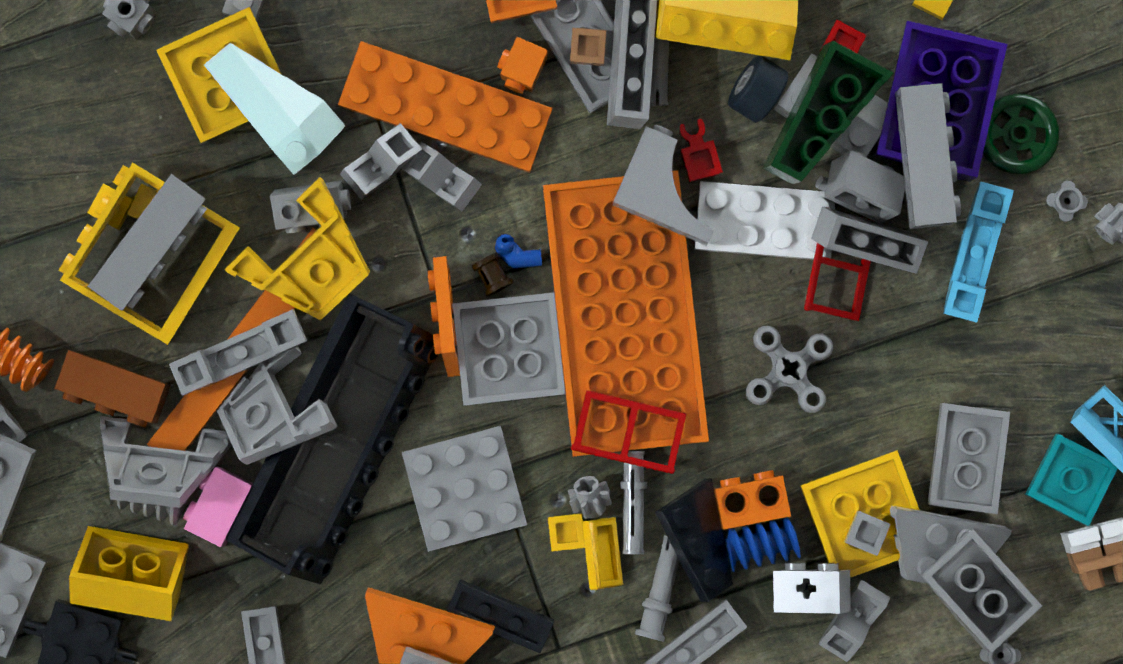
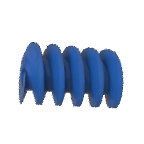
M788 517L782 518L781 528H779L775 520H770L767 531L761 523H756L754 534H752L747 525L742 526L741 536L737 534L734 528L728 530L726 544L732 572H735L736 561H740L745 570L748 569L751 558L754 559L758 567L762 566L763 556H767L771 564H775L777 553L782 555L785 562L789 561L791 550H794L797 557L801 559L796 530Z

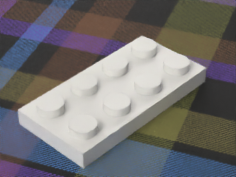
M700 181L697 220L714 230L707 246L695 241L694 250L814 260L817 242L812 240L811 237L822 206L835 210V202L825 198L824 191ZM824 247L823 257L831 258L832 250Z

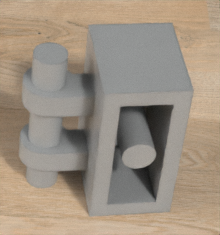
M850 150L832 161L829 177L826 178L821 175L817 179L815 187L825 192V198L882 224L901 213L905 181L904 176L895 172L893 168L880 165L868 159L863 153Z

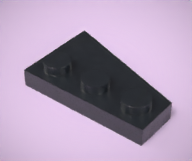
M712 478L704 479L657 510L655 514L700 601L709 602L732 586L733 582Z

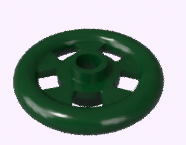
M1010 94L997 99L993 106L983 151L984 156L996 168L1010 174H1028L1042 168L1053 157L1059 142V126L1054 113L1043 101L1027 94ZM1022 107L1035 112L1032 121L1019 117ZM1004 112L1010 117V120L1005 123L1003 128H1000L994 122ZM1015 128H1022L1025 131L1024 139H1017L1015 137ZM1035 128L1045 129L1046 138L1044 143L1035 142ZM999 137H1002L1004 144L1008 147V150L1002 154L998 152L993 143ZM1030 148L1032 158L1018 161L1016 151Z

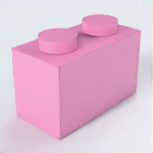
M215 467L213 472L210 471L200 483L199 489L203 491L198 501H192L189 504L183 517L187 521L184 529L219 547L226 546L228 541L225 539L253 483L222 467Z

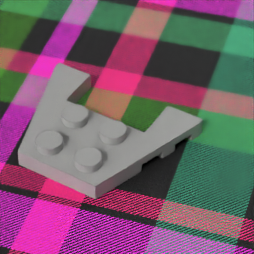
M298 346L259 364L248 379L243 377L217 410L238 459L246 465L338 427L327 404L320 399L296 417H294L275 375L302 354Z
M104 416L100 418L110 500L180 508L232 446L226 431L205 428L202 429L195 452L127 444L132 431V423L126 421L127 419Z

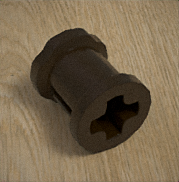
M497 252L472 265L473 270L478 272L487 289L485 291L487 297L502 291L514 283L512 278L506 276L498 261L500 257Z

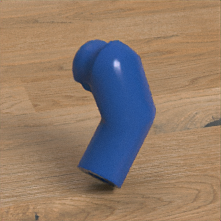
M508 234L500 235L497 238L495 250L509 267L542 266L541 249L523 251L514 242V238Z

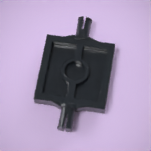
M61 599L55 601L51 618L46 624L28 618L24 623L23 633L42 638V650L38 664H113L115 660L136 664L137 657L139 656L138 651L120 647L119 635L124 618L81 605L71 604Z

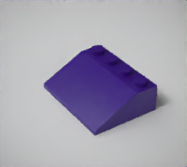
M906 21L876 155L903 163L895 92L900 87L942 83L943 92H948L950 100V111L945 113L947 127H952L954 138L953 147H949L950 161H955L957 179L968 182L976 179L980 169L1007 44Z

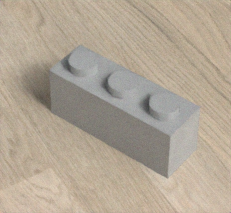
M823 206L811 237L812 240L827 249L915 274L918 272L928 241L910 231L880 224Z

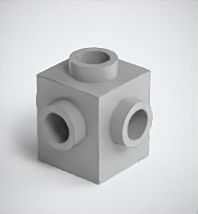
M105 0L103 5L105 10L102 14L110 21L107 27L123 38L128 33L138 40L141 34H145L150 29L157 12L148 4L150 0ZM131 5L130 13L123 15L127 7Z

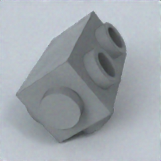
M342 181L327 182L325 184L344 219L347 215V210H351L349 190H343ZM311 185L276 189L270 195L276 230L285 229L286 233H296L306 230L307 225L319 224L296 201Z

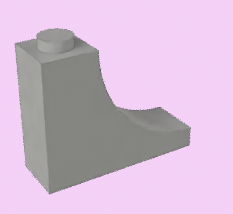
M654 125L652 129L646 126L615 196L613 206L707 246L714 230L706 227L690 214L680 200L675 188L672 162L678 140L672 137L673 132L667 128Z

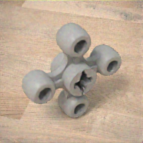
M772 326L758 328L754 333L753 343L759 351L766 353L770 357L772 369L766 377L756 378L748 383L746 387L747 399L752 404L764 405L771 400L776 389L787 386L797 393L798 403L805 412L816 413L825 406L826 396L823 390L809 382L807 369L812 362L824 360L832 354L833 342L831 338L823 333H816L807 340L805 347L801 351L790 352L782 346L781 337L776 328ZM763 333H768L772 336V343L770 345L762 343L761 336ZM816 341L824 343L825 349L823 353L815 351L814 344ZM784 360L788 364L796 363L797 368L794 370L796 378H793L791 375L783 376L782 371L785 369ZM757 385L762 386L765 390V395L762 398H757L754 395L753 390ZM810 393L817 396V403L814 406L809 405L806 400Z

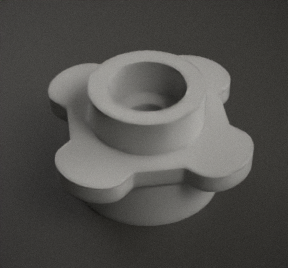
M1072 181L1063 182L1061 188L1056 193H1050L1046 199L1047 205L1054 207L1059 213L1060 220L1065 222L1072 220L1073 214L1079 209L1086 208L1088 204L1087 198L1075 188V184ZM1065 198L1070 200L1069 204L1064 203Z
M1007 639L992 653L982 648L979 656L982 661L989 664H1014L1020 661L1021 652L1013 648ZM999 652L1003 653L1002 658L997 657Z

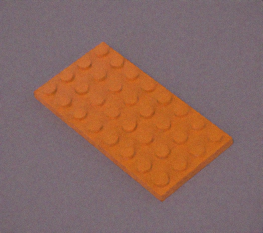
M678 170L672 171L675 188L682 201ZM624 176L543 185L571 445L574 444L586 390L686 413L680 445L709 442L686 237L613 206V201ZM591 399L580 445L608 452L621 451L631 408ZM638 410L629 450L672 446L678 419ZM572 450L573 457L590 455Z

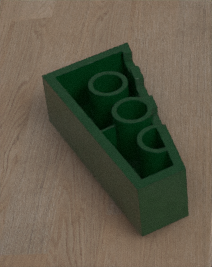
M835 41L823 45L762 169L791 184L802 182L831 148L830 146L844 133L853 119L872 100L876 92L894 73Z

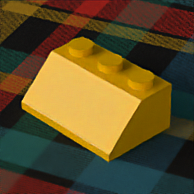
M88 526L69 575L70 603L172 621L180 597L189 544Z

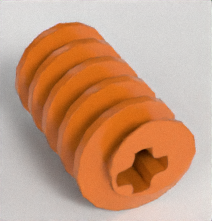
M6 328L0 333V375L4 377L10 374L9 381L12 384L21 382V390L28 392L46 377L54 364V359L52 358L43 364V351L31 356L33 344L29 343L21 349L19 345L22 337L18 335L9 341L8 337L11 329Z

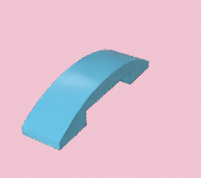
M979 182L957 251L943 314L973 322L978 321L986 293L984 288L1001 227L1006 221L1014 190Z

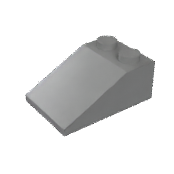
M972 528L921 575L966 631L983 649L991 653L1042 607L1039 601Z

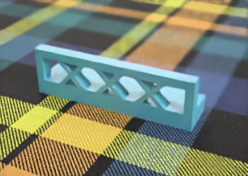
M1104 385L1075 411L1071 423L1123 473V439L1119 436V425H1123V418H1119V413L1123 416V402ZM1104 398L1114 407V418L1100 417L1091 408Z

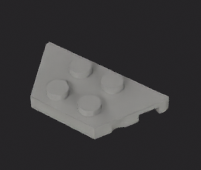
M893 505L890 507L891 517L895 518L897 535H894L896 549L900 553L898 560L900 574L903 578L910 581L926 583L921 575L971 528L974 529L995 554L1012 532L1006 526Z

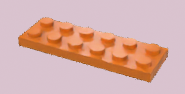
M360 41L338 103L339 107L394 126L401 123L408 131L528 173L531 172L553 110L552 107Z

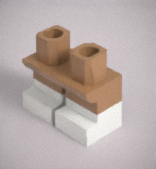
M1123 517L1060 533L1072 572L1079 574L1085 590L1089 591L1106 586L1101 569L1109 566L1113 568L1116 582H1123Z

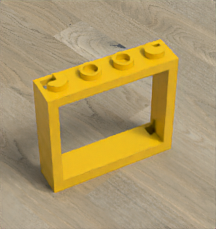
M132 162L129 168L124 165L122 166L113 181L114 184L118 185L111 197L106 194L104 195L95 210L100 216L94 226L86 224L77 239V242L82 244L75 256L70 253L66 256L58 271L63 273L60 279L61 282L168 345L240 227L207 208L202 217L220 227L222 231L162 327L127 306L123 311L119 310L87 287L89 284L76 275L136 178L138 177L157 190H160L165 183Z

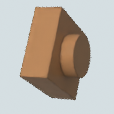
M572 28L570 64L604 66L607 30Z

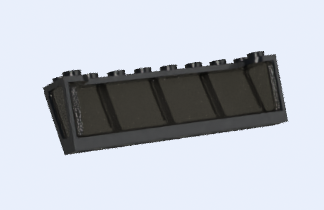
M349 293L291 408L294 417H296L320 399L327 404L338 427L266 457L225 540L287 575L321 584L323 579L332 570V561L338 549L347 540L348 529L354 517L362 510L363 499L369 487L377 480L378 469L384 457L393 448L394 437L400 425L408 418L409 407L415 395L421 391L425 382L424 377L430 365L439 355L435 354L433 335Z

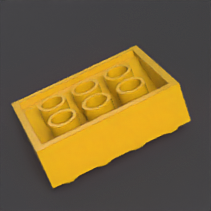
M657 0L655 37L662 40L790 60L797 29L798 0Z

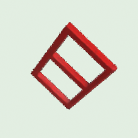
M817 243L804 310L859 321L871 261L862 259L859 266L823 257L824 247ZM821 264L859 273L851 312L813 303Z
M586 390L571 450L674 474V466L686 413ZM591 399L631 408L621 454L580 445ZM638 410L678 419L668 465L627 456Z

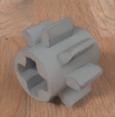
M1108 203L1094 216L1100 221L1094 228L1109 244L1113 245L1117 240L1123 244V204L1118 203L1113 207Z
M585 476L578 479L574 484V489L568 490L569 502L573 513L581 511L585 519L601 516L605 512L606 506L612 504L607 482L599 483L595 476Z

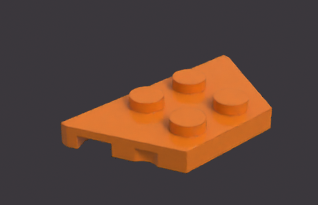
M368 588L365 594L380 664H400L406 646L454 664H464L492 636L495 628L494 625L373 588Z

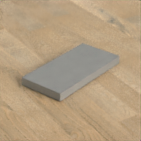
M556 0V10L533 14L530 17L588 112L592 114L608 104L614 21L601 0ZM572 28L607 30L604 66L570 64Z

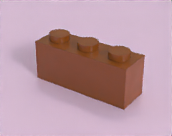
M68 350L54 389L64 392L62 398L80 405H82L83 399L96 403L94 410L114 416L115 411L127 414L126 421L146 428L148 422L158 423L171 385L82 353Z

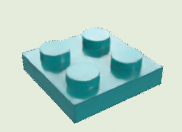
M1055 434L1025 495L1085 526H1089L1118 468L1109 459L1060 434Z

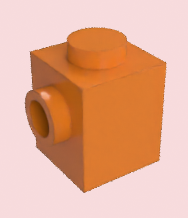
M516 37L511 50L505 49L497 66V68L502 69L500 75L501 79L506 81L504 86L523 94L524 90L532 92L547 60L548 50Z

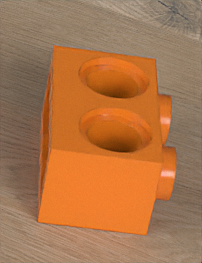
M770 470L753 474V481L741 483L740 477L720 480L721 487L714 488L722 529L725 530L790 517L791 512L783 475L775 476L774 471ZM770 485L776 490L777 499L773 504L766 506L761 503L759 492L763 487ZM733 492L739 493L744 500L743 507L737 512H730L725 505L726 497Z

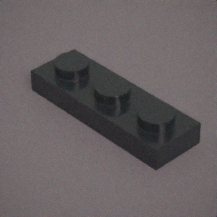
M461 579L447 608L448 612L494 625L493 634L537 653H541L554 623V619Z

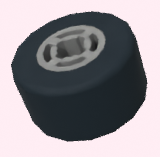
M759 55L753 58L736 80L728 98V106L754 123L763 120L781 97L788 81V72L764 56Z

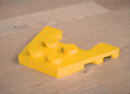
M319 177L296 201L321 226L276 270H272L247 246L225 268V271L234 277L239 276L251 282L252 286L260 290H266L282 298L281 301L321 321L369 275L370 270L324 180Z

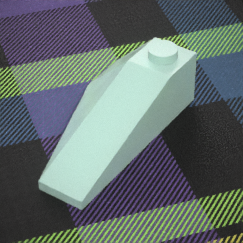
M229 43L204 64L293 175L317 157L345 127V124L322 98L296 84V82L271 69L265 63L232 43Z

